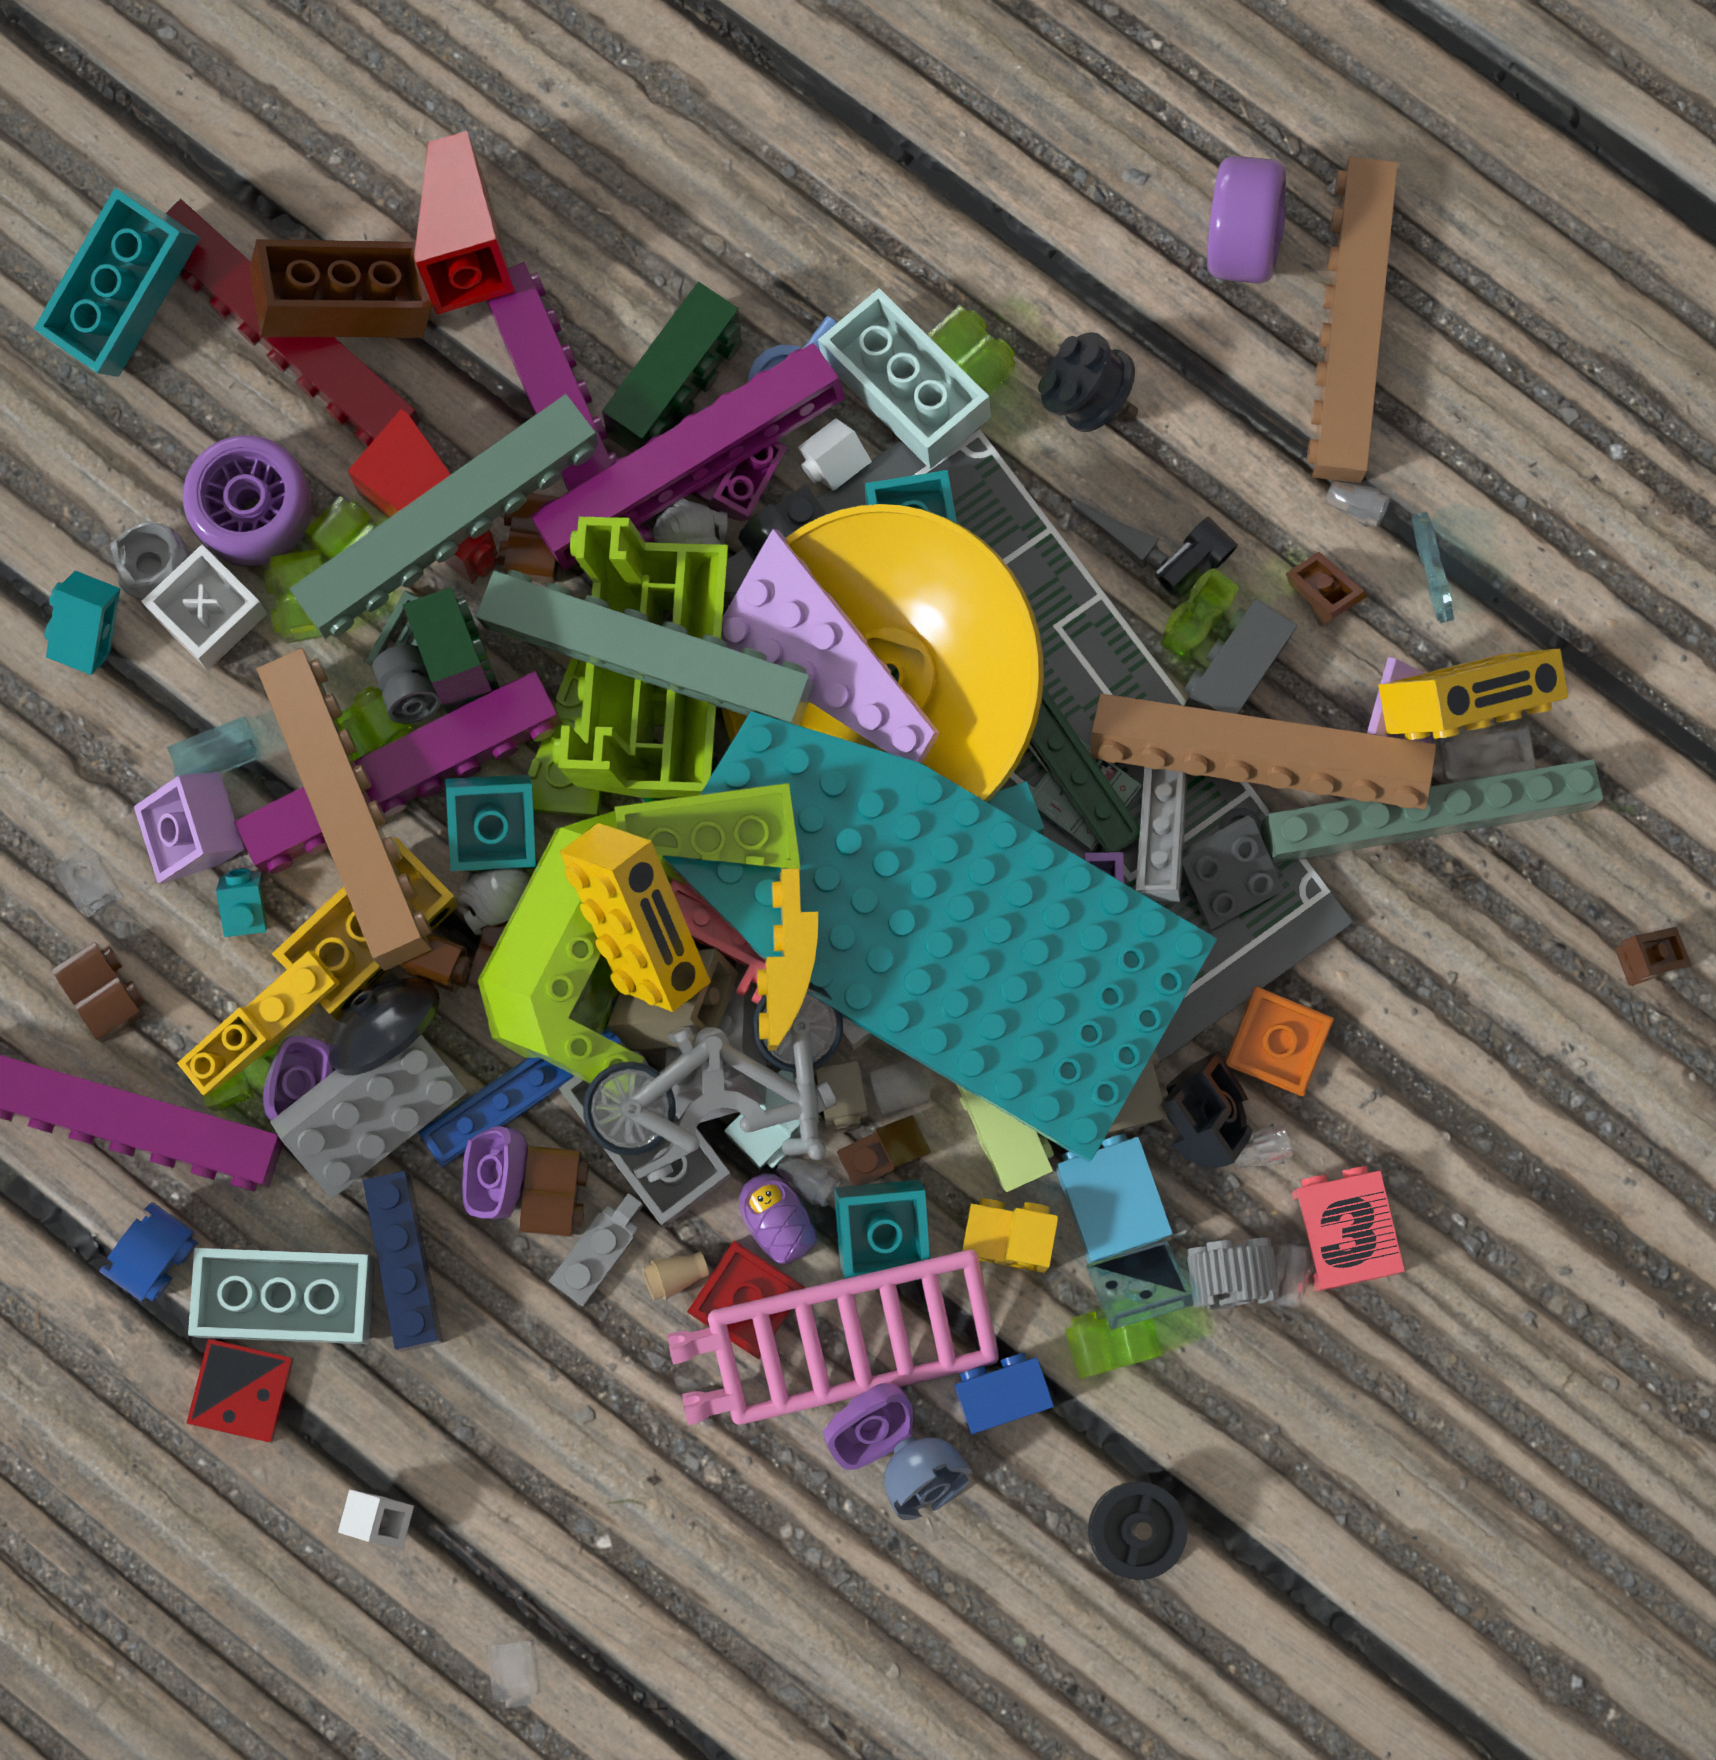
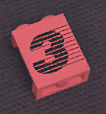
M1367 1166L1356 1167L1342 1171L1343 1179L1327 1182L1326 1175L1302 1179V1187L1292 1192L1293 1200L1299 1199L1316 1271L1315 1274L1311 1275L1315 1292L1405 1272L1381 1171L1369 1173Z

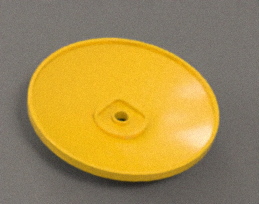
M861 505L838 510L813 520L787 536V544L798 558H801L806 563L813 577L826 592H829L868 641L867 645L880 660H883L887 666L894 665L898 669V684L906 693L910 694L940 732L922 764L982 800L990 801L1008 781L1030 743L1042 702L1044 682L1043 652L1039 629L1028 598L1011 569L985 541L967 528L937 514L901 505ZM808 701L800 723L801 727L886 752ZM722 708L726 729L732 743L748 716Z

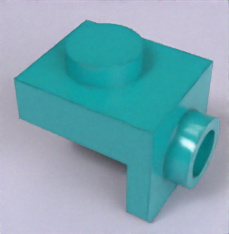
M247 868L230 870L219 878L216 895L224 937L265 933L267 931L268 925L261 891L263 882L261 871L250 872Z

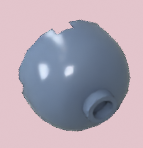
M909 1437L901 1441L894 1448L893 1452L895 1455L889 1460L884 1472V1490L890 1505L900 1519L914 1520L922 1517L918 1509L932 1503L931 1508L935 1511L955 1498L969 1483L965 1473L972 1474V1469L961 1453L953 1445L941 1438L926 1437L917 1440L915 1437Z

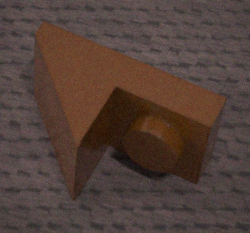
M1317 552L1286 573L1289 585L1312 604L1320 627L1367 597L1365 591L1320 552Z
M1677 927L1635 935L1621 941L1623 945L1616 948L1618 959L1630 986L1691 966Z
M913 1115L875 1129V1133L837 1151V1155L853 1186L870 1184L931 1154Z

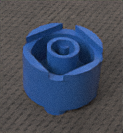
M151 1202L144 1209L151 1214L149 1218L145 1216L142 1221L136 1218L109 1254L107 1259L114 1263L113 1266L107 1264L100 1269V1273L141 1302H144L147 1298L150 1301H153L155 1298L158 1299L173 1279L167 1272L173 1264L177 1266L181 1263L184 1264L193 1253L194 1248L199 1244L192 1238L195 1233L192 1229L154 1202Z

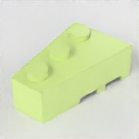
M957 1085L961 1095L960 1101L965 1111H968L977 1132L976 1136L999 1185L1006 1192L1053 1171L1048 1159L1053 1157L1054 1154L1045 1136L1037 1135L1033 1129Z

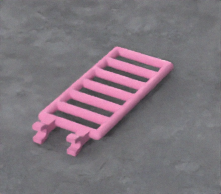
M973 1250L956 1252L715 1309L708 1315L710 1328L694 1332L678 1331L667 1334L673 1365L688 1361L695 1355L715 1351L724 1385L723 1389L706 1393L695 1391L682 1394L688 1425L704 1421L711 1415L730 1411L731 1418L735 1424L743 1425L852 1399L880 1383H894L898 1387H903L966 1372L982 1366H991L999 1360V1352L979 1256ZM964 1269L980 1350L955 1356L938 1275ZM922 1279L939 1360L914 1366L896 1285ZM879 1289L897 1370L872 1376L854 1294ZM837 1299L855 1380L830 1386L812 1304ZM795 1309L813 1390L788 1396L769 1315ZM753 1319L771 1400L746 1406L727 1325Z

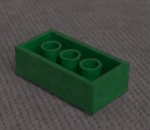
M698 281L602 409L608 438L630 453H633L645 446L652 437L663 435L674 428L677 422L681 423L685 417L690 415L695 407L694 399L701 390L707 392L712 387L719 374L717 368L725 358L731 360L742 344V339H740L739 308Z
M452 587L402 604L431 683L447 714L500 688L465 597L456 599Z

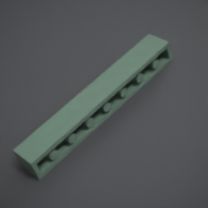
M567 394L563 395L289 588L291 593L324 639L332 634L334 636L343 634L353 626L354 618L366 610L372 612L380 608L388 601V594L401 585L408 587L414 584L423 576V570L435 561L441 563L448 560L457 552L458 545L470 536L472 538L480 537L492 527V521L504 512L511 514L520 509L526 503V497L538 488L545 490L554 485L560 479V473L572 464L579 466L588 461L594 455L595 448L599 446L596 432Z
M509 570L507 575L493 571L476 614L477 620L484 628L748 716L752 711L800 726L814 688L810 676L806 674L807 669L801 665L790 661H783L782 665L766 661L767 656L750 648H743L741 653L726 648L727 642L720 638L704 634L703 638L699 639L687 635L688 630L678 624L665 621L663 626L648 622L649 617L639 611L626 608L624 613L609 609L610 604L597 597L587 595L585 600L570 596L571 591L560 585L547 583L545 588L531 583V577L515 570Z
M1592 759L1431 786L1426 810L1402 808L1397 805L1372 801L1362 802L1353 799L1269 813L1261 822V835L1274 864L1588 811L1603 800L1595 760Z

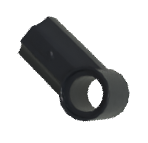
M1209 516L1189 533L1183 541L1184 545L1155 572L1154 576L1160 585L1177 599H1181L1209 570L1213 572L1219 568L1238 547V544Z

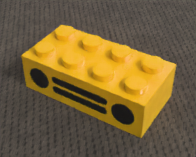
M1560 649L1499 654L1378 685L1386 733H1404L1405 740L1429 737L1432 731L1435 739L1455 736L1459 734V729L1464 725L1465 730H1475L1491 726L1490 720H1493L1494 717H1496V722L1516 720L1522 718L1521 712L1527 709V714L1553 710L1552 702L1568 698Z
M597 823L560 851L566 866L565 876L579 895L582 902L580 905L581 912L593 927L597 936L596 946L599 952L607 959L612 971L611 980L619 992L644 1000L649 1005H656L674 1012L711 983L651 840Z
M395 837L394 841L402 857L401 860L396 862L400 874L407 873L417 893V896L411 898L416 912L419 910L424 912L433 931L459 906V903L455 896ZM344 886L272 953L286 969L291 967L307 951H314L340 982L334 990L319 1002L337 1021L360 993L372 989L393 969L384 971L373 959Z

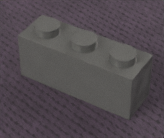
M1256 598L1248 610L1240 607L1227 628L1233 631L1225 642L1219 638L1208 653L1206 660L1211 662L1205 673L1197 670L1186 685L1184 691L1190 695L1184 706L1239 714L1291 638L1297 625Z

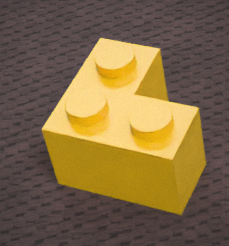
M980 1198L979 1205L971 1203L961 1251H975L979 1256V1261L1045 1273L1050 1266L1058 1216L1049 1214L1050 1207L1025 1202L1022 1209L1015 1208L1014 1211L1004 1210L1005 1202L993 1199Z

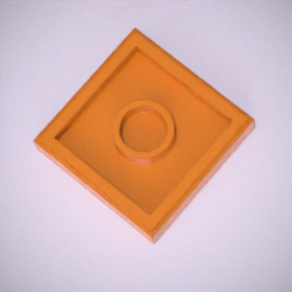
M1255 986L1225 1062L1232 1069L1304 1097L1334 1018Z

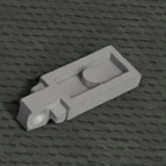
M628 1193L616 1210L607 1205L602 1213L599 1212L548 1282L584 1308L635 1239L633 1236L639 1228L632 1223V1220L644 1206L643 1203Z

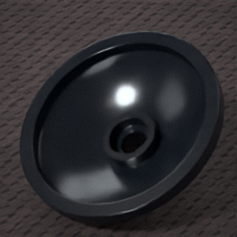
M403 978L380 984L360 993L344 1012L333 1032L328 1051L330 1064L340 1074L358 1075L378 1068L395 1058L408 1048L432 1021L439 1006L440 997L438 990L426 979Z

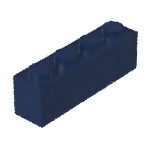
M406 1171L364 1179L363 1185L394 1348L397 1351L404 1352L443 1343L412 1177Z

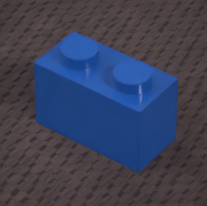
M1024 1352L1001 1360L1003 1369L986 1373L985 1367L982 1366L960 1374L962 1382L955 1384L954 1389L970 1435L1054 1407L1037 1357L1027 1360Z

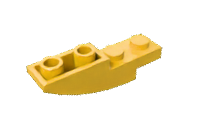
M781 869L780 881L772 882L773 908H781V925L773 926L774 951H782V957H767L765 969H757L758 996L766 995L767 1013H759V1039H768V1051L777 1050L789 1033L803 1003L815 962L818 939V912H801L799 869Z
M307 951L246 1007H239L177 1064L201 1094L207 1096L261 1057L314 1012L312 1008L334 990L340 982L314 951Z

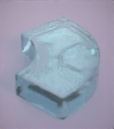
M1427 511L1414 514L1412 524L1420 562L1424 566L1428 584L1427 589L1435 616L1440 623L1454 620L1450 590L1441 562L1434 527Z

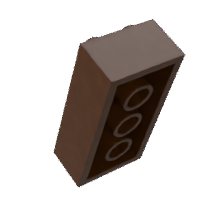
M256 239L249 272L260 337L423 338L432 306L415 262L416 242Z

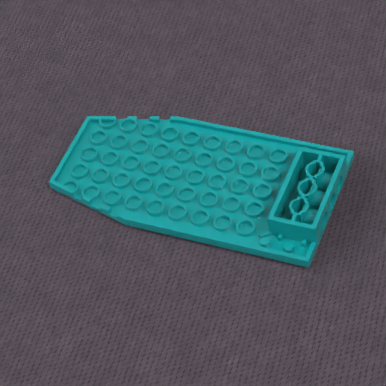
M751 711L700 795L789 783L801 868L799 870L801 912H818V939L810 983L816 987L824 988L832 1000L821 993L807 990L805 995L827 1008L830 1006L839 1011L842 1017L1088 1163L1091 1162L1217 938L922 763ZM662 856V860L701 899L703 898L716 910L719 916L730 927H733L762 959L782 957V951H774L773 926L781 925V908H773L772 882L780 881L781 869L786 868Z

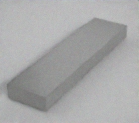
M1144 767L1136 891L1154 902H1179L1188 774Z

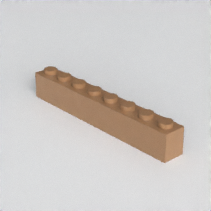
M1349 156L1344 171H1337L1334 194L1341 195L1340 208L1333 209L1330 232L1337 233L1336 247L1330 246L1326 267L1328 271H1333L1332 285L1326 284L1323 296V309H1329L1328 323L1322 322L1319 335V347L1325 348L1324 362L1318 361L1315 374V386H1321L1320 400H1314L1311 412V424L1317 425L1316 439H1310L1307 451V463L1313 464L1312 478L1361 483L1367 472L1398 162Z
M300 648L256 668L373 959L386 971L432 950L426 937L432 933L431 927L422 910L416 912L411 898L416 897L417 893L408 874H400L396 862L402 859L401 854L392 836L386 838L381 825L387 823L386 817L378 801L374 800L371 802L366 790L372 787L370 778L363 765L356 766L352 757V753L357 752V747L347 728L341 730L337 718L343 716V713L334 694L327 695L323 683L329 680L322 663L318 658L311 660L305 650Z
M1101 693L1091 737V756L1093 759L1104 760L1109 763L1119 762L1144 766L1149 769L1171 770L1194 776H1210L1228 779L1233 782H1249L1268 785L1278 789L1288 788L1313 792L1318 795H1333L1353 798L1362 802L1372 801L1397 805L1402 808L1426 810L1436 744Z

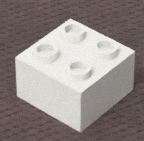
M203 545L199 546L141 601L150 614L207 671L268 614L261 602Z

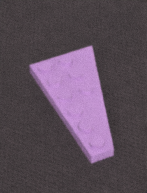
M772 529L723 616L721 639L727 642L726 648L741 653L743 648H750L767 656L766 661L782 665L783 661H790L801 665L807 669L806 674L810 676L814 684L809 702L884 751L923 763L940 732L910 694L906 693L890 674L891 670L883 660H880L867 645L868 641L829 592H826L813 577L806 563L801 558H798L790 548L783 534L777 529Z

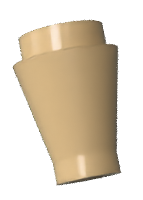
M701 1252L692 1255L651 1260V1265L642 1268L648 1291L653 1300L663 1297L666 1301L699 1279L709 1276L708 1267Z

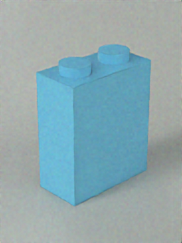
M1126 1133L1103 1140L1104 1148L1098 1150L1089 1163L1069 1151L1062 1154L1064 1162L1058 1163L1055 1167L1088 1265L1168 1238L1173 1234L1139 1137L1128 1140Z

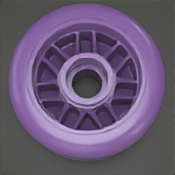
M1230 156L1221 162L1212 200L1207 249L1208 271L1213 277L1221 280L1247 283H1264L1272 278L1276 267L1279 245L1283 237L1286 214V168L1279 161Z
M239 435L214 443L196 458L184 482L183 505L191 528L210 552L232 564L259 566L274 562L290 553L301 542L309 528L313 512V498L309 482L292 454L278 443L267 438ZM247 500H260L254 508L242 510V506Z

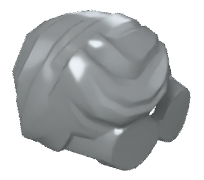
M682 498L658 513L653 530L654 543L724 545L725 537H727L728 513L724 511L717 512L707 506Z
M143 522L128 528L121 536L110 543L113 560L118 570L117 579L119 586L127 594L144 599L189 557V551L180 535L173 528L154 522ZM123 546L124 555L121 560L120 548Z
M484 869L477 873L469 871L463 876L462 884L459 888L461 893L457 901L460 907L467 909L464 918L475 935L482 934L480 929L485 926H494L509 921L530 880V876L523 869Z

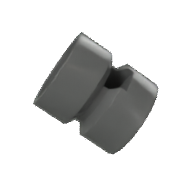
M397 645L385 650L373 661L372 669L380 691L383 692L382 698L390 720L401 724L416 723L430 717L438 710L441 701L431 683L417 645Z

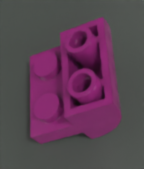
M775 441L690 494L708 503V507L711 510L717 512L724 511L728 513V518L746 521L783 457L787 446Z

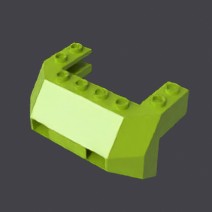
M579 517L578 530H573L571 533L570 550L572 556H575L579 562L580 567L585 570L593 581L592 595L589 596L606 601L610 604L609 609L624 613L626 608L639 611L649 617L648 622L660 626L663 623V610H673L672 623L688 630L687 635L702 639L703 635L706 634L721 639L728 545L645 543L630 518ZM586 662L585 676H580L578 682V697L580 701H583L582 717L576 718L575 731L571 726L562 725L561 738H556L554 741L553 760L555 764H558V768L576 787L640 798L673 799L700 795L711 777L716 705ZM655 726H664L663 744H653Z
M615 811L555 830L478 979L493 1040L524 1058L540 1057L588 1083H591L601 1071L611 1065L620 1062L642 1063L644 1057L569 1018L601 953L596 946L597 936L593 927L581 912L580 905L582 902L579 895L565 876L566 866L560 851L597 823L617 829ZM658 855L669 883H671L672 879H675L687 885L662 860L663 855ZM622 1071L613 1074L599 1086V1089L614 1097H625L637 1071Z

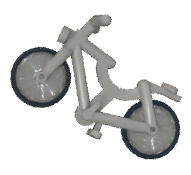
M809 983L800 1011L789 1033L777 1050L768 1051V1039H759V1013H767L766 995L762 997L753 1018V1036L756 1045L763 1057L772 1065L784 1071L793 1072L794 1083L730 1046L726 1034L719 1028L705 1027L701 1029L694 1037L693 1046L688 1039L694 1036L691 1028H678L668 1033L667 1036L671 1043H678L683 1054L660 1073L643 1063L620 1062L607 1067L593 1079L585 1093L583 1103V1115L587 1129L593 1139L603 1148L615 1154L625 1156L648 1152L658 1146L664 1139L671 1144L664 1154L633 1170L637 1178L640 1179L647 1176L649 1182L656 1181L672 1173L674 1170L670 1163L699 1148L700 1141L696 1136V1127L702 1117L710 1111L719 1108H729L740 1112L744 1116L740 1120V1128L747 1133L796 1119L799 1120L801 1137L786 1139L782 1145L783 1152L790 1156L807 1153L813 1160H820L825 1156L826 1150L824 1142L818 1135V1113L836 1105L837 1102L826 1081L815 1086L813 1070L828 1062L835 1054L843 1034L842 1014L824 1003L825 997L832 1000L824 988H819ZM723 1062L792 1103L763 1110L756 1101L740 1092L725 1090ZM701 1065L703 1095L693 1100L687 1106L677 1124H675L676 1102L672 1087Z

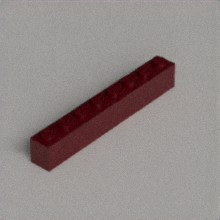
M181 198L165 213L200 237L182 268V273L179 275L184 284L196 294L202 290L211 298L208 304L224 320L231 316L240 324L237 330L250 344L255 346L258 342L261 343L269 351L266 354L267 358L283 373L287 369L292 371L298 377L295 381L305 394L312 399L318 395L328 404L325 410L336 422L342 426L348 422L355 428L357 432L354 436L366 449L401 408L409 414L416 426L420 423L415 409L335 337H260L249 272L251 261Z

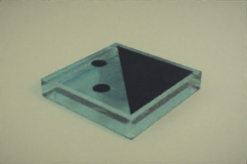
M1167 1240L1086 1264L1088 1277L1111 1330L1193 1305L1192 1294Z

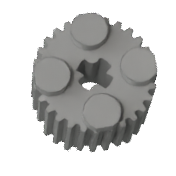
M1271 1238L1246 1240L1245 1244L1233 1245L1232 1240L1208 1242L1206 1243L1207 1246L1188 1249L1187 1260L1194 1308L1207 1306L1208 1310H1218L1250 1304L1254 1302V1299H1258V1304L1279 1300Z

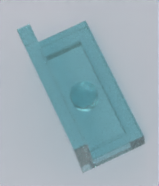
M245 716L167 747L175 767L173 769L175 778L179 775L220 772L221 774L262 757L248 719Z

